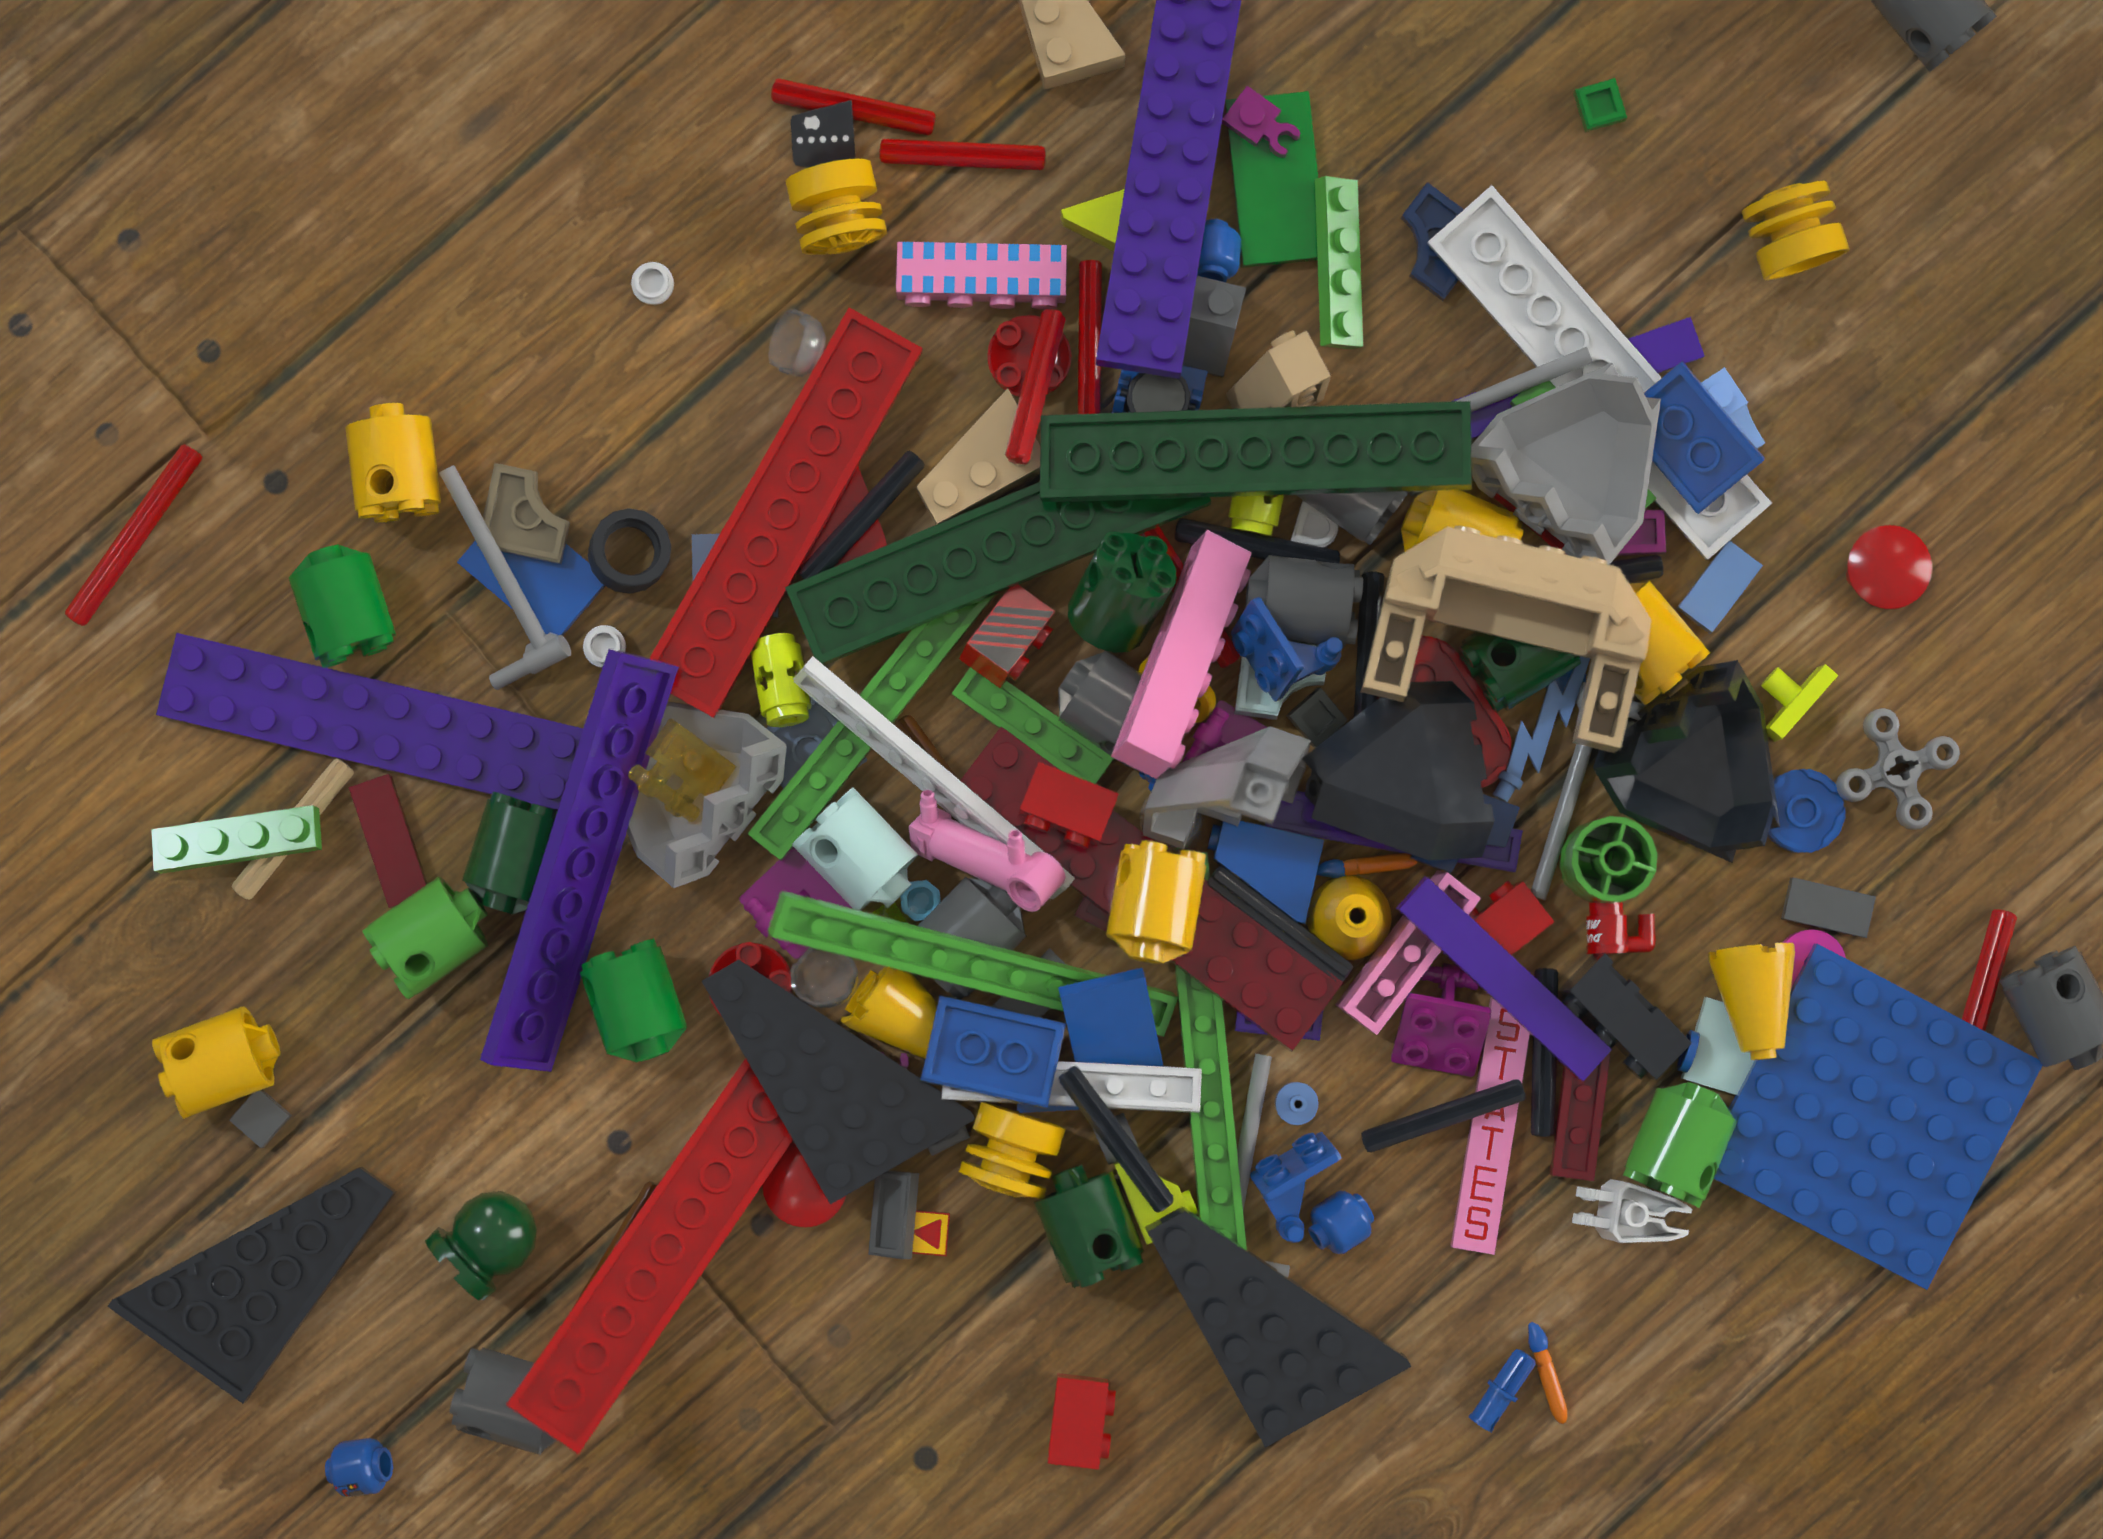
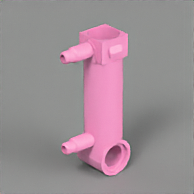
M924 790L921 793V814L909 825L911 848L919 856L930 861L936 858L1006 891L1019 907L1030 912L1040 909L1065 882L1064 869L1054 857L1041 851L1034 852L1031 856L1025 853V844L1020 831L1012 830L1009 832V840L1007 844H1004L951 819L950 813L937 808V801L933 791Z

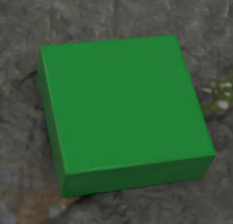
M1616 78L1578 88L1573 92L1585 132L1620 123L1627 119Z

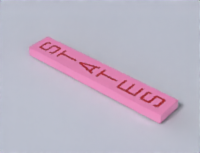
M1492 997L1489 1004L1491 1019L1483 1043L1476 1092L1514 1079H1518L1522 1083L1530 1033ZM1519 1103L1471 1119L1451 1241L1452 1248L1495 1254Z

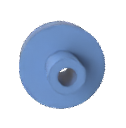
M1291 1082L1284 1085L1278 1091L1275 1098V1108L1280 1118L1285 1122L1293 1125H1302L1309 1122L1317 1113L1318 1097L1315 1091L1307 1084ZM1296 1100H1300L1301 1105L1298 1108L1294 1106V1102Z

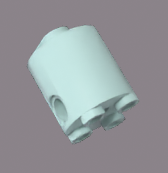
M853 787L836 803L830 804L816 818L818 823L812 829L808 828L792 844L854 910L861 911L872 901L882 902L888 908L912 885L908 881L907 867L918 854Z

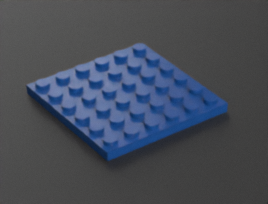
M1814 943L1791 988L1785 1048L1776 1050L1777 1058L1754 1061L1738 1094L1735 1095L1729 1107V1111L1734 1119L1737 1120V1124L1714 1179L1928 1290L2038 1076L2042 1064L2039 1059L1831 950Z

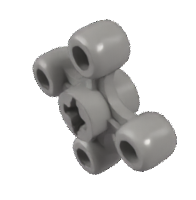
M1885 708L1875 709L1864 718L1863 730L1866 736L1877 745L1879 752L1878 760L1869 769L1851 768L1842 772L1836 781L1838 794L1845 801L1857 802L1868 797L1875 788H1888L1897 797L1896 817L1900 825L1910 830L1922 829L1931 821L1933 811L1930 803L1919 794L1917 780L1920 774L1927 769L1945 770L1954 766L1959 760V746L1950 737L1939 736L1929 740L1924 748L1918 751L1907 750L1898 740L1897 733L1900 724L1896 714ZM1878 718L1886 723L1884 733L1880 732L1876 727ZM1939 746L1943 747L1946 751V758L1944 760L1939 759L1936 751ZM1896 764H1909V767L1905 768V771H1902L1900 775L1886 774V771H1889ZM1851 778H1855L1859 783V790L1857 792H1853L1849 788ZM1911 806H1915L1919 810L1917 820L1912 819L1909 814Z

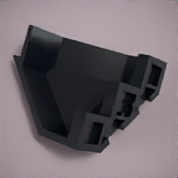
M1738 660L1696 668L1686 676L1688 684L1672 696H1669L1667 693L1661 694L1637 712L1641 719L1624 731L1621 748L1615 753L1599 749L1593 766L1595 773L1619 813L1733 863L1736 850L1765 846L1769 829L1780 827L1763 704Z
M1453 681L1410 682L1407 696L1403 702L1380 697L1302 758L1312 770L1307 780L1304 794L1315 806L1311 818L1429 861L1482 858L1494 824L1492 804H1484L1481 781L1487 779L1482 745H1474L1471 722L1477 720L1474 702Z

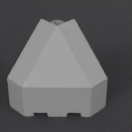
M1610 363L1497 414L1471 445L1472 476L1478 488L1489 497L1493 498L1498 493L1514 505L1516 510L1513 515L1541 535L1544 530H1547L1565 545L1562 550L1565 551L1566 555L1582 558V556L1596 557L1607 561V565H1610L1643 523L1661 399L1646 397L1637 377L1618 376L1613 363Z
M667 702L627 829V834L636 856L673 888L708 876L719 863L715 856L728 839L731 838L736 841L756 816L752 809L764 793L768 790L773 794L783 781L786 744L749 714L719 710L715 718L691 705Z
M1267 727L1178 764L1175 769L1168 768L1157 778L1146 804L1143 835L1183 849L1197 813L1236 826L1239 825L1242 815L1272 824L1281 800L1289 803L1294 801L1307 766L1302 758L1309 753L1311 740L1273 727Z

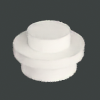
M648 262L636 269L632 276L631 285L635 296L641 302L657 305L663 303L671 296L674 289V279L669 269L657 262Z
M608 625L597 626L590 630L583 642L586 658L593 665L601 668L604 665L608 649L626 652V642L623 635L616 628Z

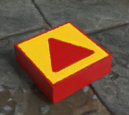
M916 1210L912 1254L947 1256L950 1213Z

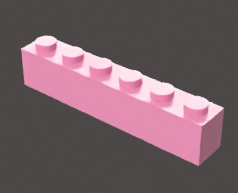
M1206 530L1191 546L1111 757L1155 779L1160 777L1169 767L1172 769L1177 767L1185 751V746L1180 744L1183 735L1191 730L1199 713V710L1194 708L1198 697L1201 698L1204 695L1212 679V675L1207 673L1210 663L1217 660L1225 644V639L1220 637L1223 628H1227L1237 612L1238 605L1233 603L1237 592L1240 593L1249 580L1251 571L1246 567L1252 552L1209 530Z

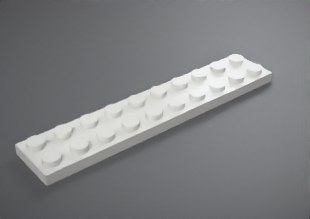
M1492 185L1427 242L1430 248L1535 367L1582 348H1588L1593 363L1550 380L1556 388L1610 363H1613L1618 376L1637 377L1643 392L1647 391L1661 379V376ZM1652 461L1648 489L1657 498L1654 502L1661 510H1664L1668 518L1706 560L1772 504L1750 477L1746 475L1702 512L1697 514Z

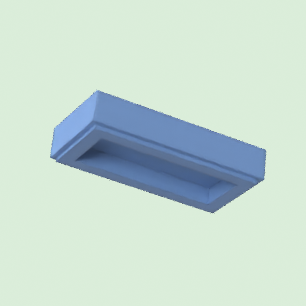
M1731 541L1727 542L1676 609L1709 634L1713 633L1763 565Z

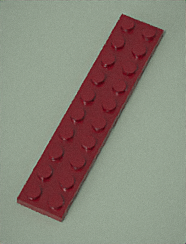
M1001 726L960 781L1041 850L1054 857L1067 872L1075 877L1069 886L1110 916L1120 854L1124 850V845L1134 844L1141 846V841H1155L1150 837L1144 836L1142 831L1114 810H1112L1099 845L1096 846L1090 843L1088 849L1065 841L1066 833L1051 827L1048 833L1025 825L1026 817L1018 814L1038 762L1056 767ZM1204 878L1192 951L1169 961L1292 1052L1343 982L1330 972L1329 974L1334 979L1329 977L1208 886V881Z

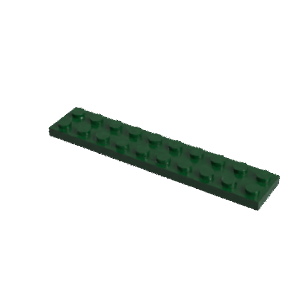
M1470 401L1041 415L1040 499L1042 502L1472 489Z
M1040 482L785 588L814 658L825 666L1003 592L1012 586L1022 584L1092 555L1096 552L1106 533L1110 531L1140 535L1210 506L1212 501L1210 497L1042 502L1040 499Z

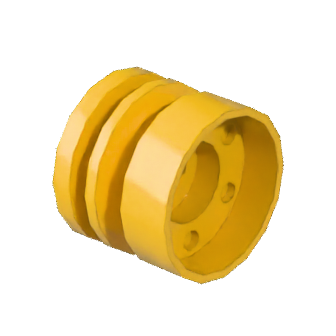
M845 159L823 163L801 170L785 180L792 210L805 213L812 212L795 223L797 232L804 234L799 239L803 254L845 253L873 243L887 234L885 221L878 219L882 214L881 204L861 202L877 192L870 160Z
M1815 181L1807 184L1797 183L1766 194L1759 201L1742 210L1744 221L1747 223L1765 220L1748 231L1750 238L1770 237L1772 241L1755 253L1764 280L1779 279L1809 270L1832 261L1850 251L1842 224L1828 223L1821 225L1819 220L1836 208L1833 201H1823L1814 204V202L1831 192L1827 181Z
M981 1102L973 1129L989 1138L988 1145L968 1144L966 1152L981 1157L983 1160L981 1165L962 1161L959 1172L969 1176L980 1186L1017 1198L1035 1197L1043 1199L1047 1188L1033 1183L1029 1179L1031 1174L1050 1178L1052 1171L1035 1161L1038 1154L1058 1155L1066 1128L1001 1106Z

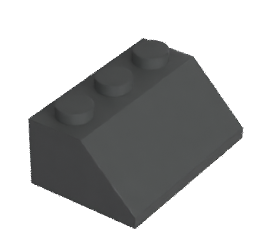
M1197 276L1182 366L1208 371L1207 374L1223 378L1246 290L1245 287Z

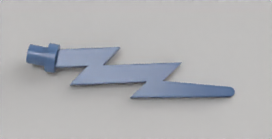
M1579 656L1581 664L1573 669L1563 693H1561L1556 680L1548 685L1532 739L1523 721L1520 722L1506 771L1503 770L1498 776L1500 782L1493 792L1496 798L1508 802L1514 790H1520L1524 783L1520 779L1527 756H1529L1537 773L1540 772L1557 712H1559L1565 727H1567L1590 658Z

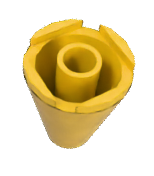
M1345 875L1330 879L1315 891L1310 900L1307 913V926L1310 933L1346 960L1361 959L1375 952L1388 936L1391 927V909L1386 896L1373 882L1359 876ZM1357 908L1361 914L1360 924H1354L1350 921L1349 913L1351 909Z
M1775 943V948H1768V946L1759 944L1708 952L1709 963L1741 1053H1750L1751 1060L1777 1058L1776 1050L1785 1048L1795 958L1794 943Z
M885 966L878 974L870 970L845 1008L846 1011L851 1013V1016L842 1017L841 1022L852 1030L926 1059L938 1002L911 972Z

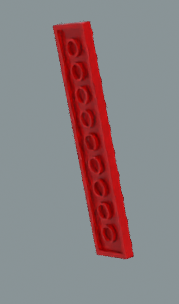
M850 307L847 309L650 656V659L667 662L678 667L671 695L715 718L749 660L758 639L762 637L787 593L785 587L792 584L923 353L922 347Z
M746 1058L506 1404L508 1408L577 1455H579L793 1141Z

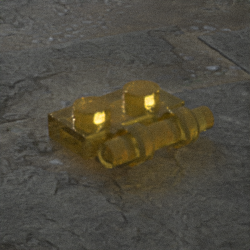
M670 718L645 752L657 763L648 771L637 764L632 767L628 777L637 784V789L648 798L655 797L664 803L665 810L675 817L682 816L687 821L693 822L700 815V808L693 804L700 793L703 796H707L720 791L737 766ZM672 774H675L684 781L679 789L674 790L666 784Z

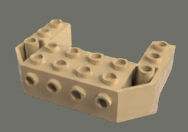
M1466 526L1446 527L1394 559L1361 692L1401 702L1405 700L1425 619L1592 659L1572 743L1613 753L1621 748L1640 663L1645 660L1651 618L1619 567L1607 565V561L1596 557L1582 556V558L1565 555V551L1550 546L1535 548L1523 545L1521 540L1508 536L1493 538L1480 535L1479 530Z

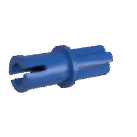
M1514 1350L1495 1380L1489 1379L1487 1383L1490 1387L1468 1417L1477 1425L1492 1433L1494 1426L1511 1401L1516 1402L1518 1400L1515 1395L1534 1368L1535 1360L1522 1350Z

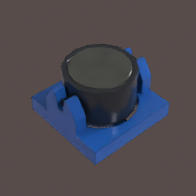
M1182 366L1181 377L1176 379L1121 370L1112 413L1199 410L1208 371Z

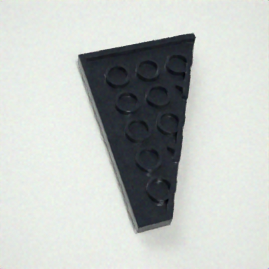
M737 960L702 980L703 985L830 1205L975 1120L971 1111L954 1100H942V1092L927 1082H922L919 1077L742 961Z
M359 1167L121 1296L112 1299L107 1307L244 1404L397 1191L365 1168Z
M1183 1206L1145 1227L1265 1448L1411 1367L1403 1353H1399L1378 1339L1376 1335L1354 1323L1351 1318L1303 1289L1300 1284L1291 1278H1287L1278 1272L1276 1268L1249 1250H1245L1227 1238L1222 1232L1200 1220L1198 1216Z

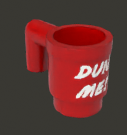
M1623 902L1589 903V916H1586V954L1648 953L1653 951L1656 946L1655 914L1637 915L1638 936H1628L1627 915L1623 914Z

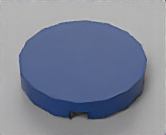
M1812 769L1791 770L1774 779L1780 827L1769 829L1767 837L1778 847L1792 853H1811L1828 846L1840 834L1845 821L1844 802L1838 794L1836 784L1825 774Z

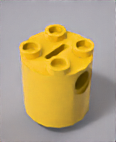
M385 403L369 407V419L359 420L345 427L354 505L359 518H374V522L384 523L399 520V513L414 512V516L439 514L438 504L441 503L432 423L428 416L405 415L403 404Z
M1433 490L1421 493L1412 500L1401 526L1405 552L1446 527L1466 526L1479 530L1480 535L1493 538L1508 536L1521 540L1524 530L1521 529L1523 521L1518 520V517L1513 515V512L1497 507L1461 490Z
M1650 580L1645 583L1629 584L1651 618L1645 660L1640 663L1634 689V695L1644 705H1647L1660 693L1664 694L1683 678L1681 676L1683 672L1688 668L1692 669L1710 654L1701 640Z
M1141 841V846L1134 844L1124 845V850L1120 854L1106 936L1115 940L1129 958L1141 962L1162 964L1192 951L1206 871L1205 854L1188 850L1180 851V855L1166 852L1167 845L1152 841Z
M239 1007L152 1040L155 1055L159 1062L163 1063L165 1070L158 1075L160 1085L166 1097L169 1098L175 1095L176 1106L183 1119L274 1086L273 1068L281 1054L279 1043L272 1027L269 1024L258 1027L254 1017L246 1007Z

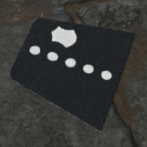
M852 100L792 116L790 125L792 154L795 165L810 168L832 161L856 159Z

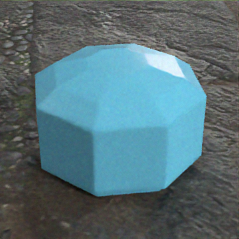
M927 880L910 882L912 885L900 896L902 911L914 921L924 920L941 902L940 891Z

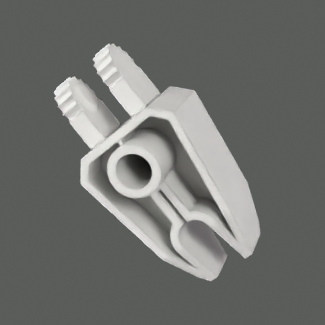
M1613 1179L1603 1184L1601 1190L1577 1187V1197L1589 1201L1599 1200L1597 1216L1584 1212L1573 1213L1572 1223L1595 1227L1603 1239L1619 1243L1672 1241L1689 1234V1230L1667 1226L1664 1219L1651 1217H1665L1670 1211L1692 1213V1209L1676 1198Z

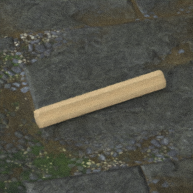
M337 758L334 759L295 808L314 805L319 808L321 815L352 777L353 769L344 761ZM287 855L251 860L233 882V890L244 899H252Z

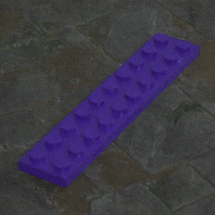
M1156 0L1095 365L1176 379L1181 377L1241 0Z
M176 633L156 715L483 793L492 794L494 791L531 804L556 810L559 808L583 732V728L329 668H322Z
M608 649L480 1060L489 1065L552 1071L581 979L580 972L583 971L581 965L586 963L676 677L678 667L675 665Z

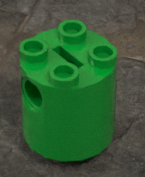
M341 545L324 547L309 553L288 577L315 661L320 660L322 668H329L346 662V657L353 655V652L361 650L363 657L383 652L387 650V645L394 643L393 637L396 636V632L370 553H363Z
M654 938L631 945V949L621 952V957L617 958L615 951H610L592 957L589 962L581 965L583 971L580 972L606 1055L635 1063L646 1061L668 1053L687 1029L662 948L656 945Z

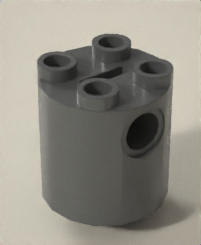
M1871 0V3L1929 72L1947 59L1949 54L1951 55L1976 35L1971 27L1978 33L1997 17L1984 0Z
M1409 491L1303 494L1296 496L1361 542L1365 541L1371 545Z
M1269 555L1248 580L1245 609L1251 600L1260 597L1288 641L1319 645L1331 637H1336L1341 640L1343 648H1345L1346 644H1355L1358 619H1355L1352 605L1353 602H1361L1363 577H1360V570H1355L1354 564L1329 563Z
M1109 651L1077 661L1058 688V721L1111 755L1142 674ZM1121 762L1122 764H1124V765L1127 766L1128 768L1131 767V766H1129V765H1127V764Z
M967 877L918 925L919 927L1012 951L1027 937L1024 931L1021 908L1010 898L1008 893L983 880ZM934 979L957 1000L968 997L975 990L974 988Z
M2076 946L2069 947L2059 953L2057 950L2049 952L2034 961L2035 967L2025 972L2023 969L2017 970L1999 980L2003 987L2002 991L2042 1066L2048 1067L2069 1060L2073 1069L2079 1070L2103 1058V993L2082 953L2078 951Z
M471 1348L464 1367V1373L468 1374L464 1390L456 1389L449 1413L453 1414L452 1425L456 1426V1430L537 1455H541L546 1448L557 1441L506 1406L535 1363L487 1348H482L481 1350Z

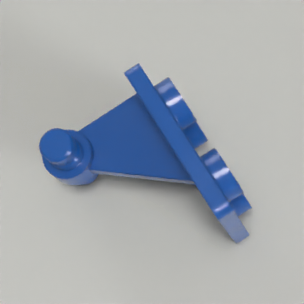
M1260 597L1249 602L1231 631L1236 651L1242 657H1246L1255 671V678L1259 687L1264 692H1268L1275 702L1282 699L1294 683L1312 674L1323 675L1327 671H1331L1341 659L1343 644L1336 637L1329 638L1327 641L1319 644L1318 647L1288 641Z
M1319 1132L1316 1135L1308 1133L1293 1142L1292 1149L1280 1156L1274 1154L1262 1159L1256 1164V1170L1250 1173L1251 1180L1260 1191L1276 1219L1278 1233L1286 1241L1297 1243L1304 1237V1224L1299 1218L1306 1180L1342 1158L1323 1132Z

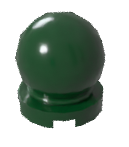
M503 1191L481 1193L464 1203L454 1218L452 1232H447L438 1227L425 1240V1243L439 1263L444 1258L450 1261L460 1272L453 1279L471 1296L480 1301L481 1299L485 1300L496 1291V1286L492 1281L493 1276L508 1275L523 1266L535 1248L537 1229L532 1212L519 1198Z

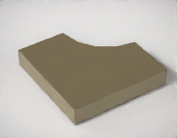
M495 463L483 519L500 551L562 564L570 522L553 515L544 506L538 492V473L532 470Z

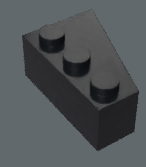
M1606 953L1591 955L1558 989L1565 997L1562 1003L1579 1019L1585 1016L1596 1027L1593 1032L1611 1049L1616 1046L1627 1057L1622 1063L1636 1077L1642 1080L1646 1075L1649 1079L1657 1080L1692 1044L1691 1041L1658 1007L1653 1006L1638 992L1640 989L1632 980H1626L1611 966L1614 962Z

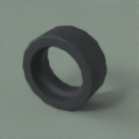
M630 508L614 511L602 519L592 534L588 548V560L591 571L597 579L613 591L628 594L645 591L658 582L670 561L671 554L668 532L661 522L645 511ZM625 527L637 528L644 532L652 541L654 558L649 568L642 573L635 575L621 574L614 570L607 562L604 552L605 542L610 534L617 529Z

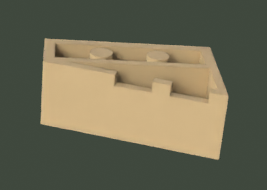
M1018 0L1044 90L1125 67L1126 54L1088 0Z
M1290 331L1271 342L1273 348L1268 350L1225 394L1233 409L1312 406L1324 399L1331 375L1308 332L1305 331L1296 336L1294 331Z
M1008 388L918 484V494L936 525L983 506L1040 474V445L1036 437L1031 457L1027 464H1013L1005 456L1017 409V403Z

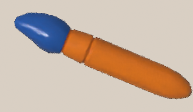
M1408 853L1363 857L1345 861L1332 859L1320 864L1316 875L1339 878L1345 875L1398 871L1411 868L1418 862L1411 860V854Z
M1530 1322L1528 1325L1529 1348L1534 1353L1535 1363L1551 1413L1557 1422L1564 1424L1567 1421L1568 1410L1549 1350H1547L1548 1339L1538 1324Z

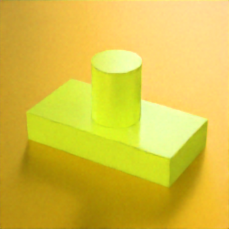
M1825 664L1817 667L1807 680L1799 686L1777 667L1761 684V687L1783 705L1766 725L1767 736L1774 742L1783 739L1838 675Z

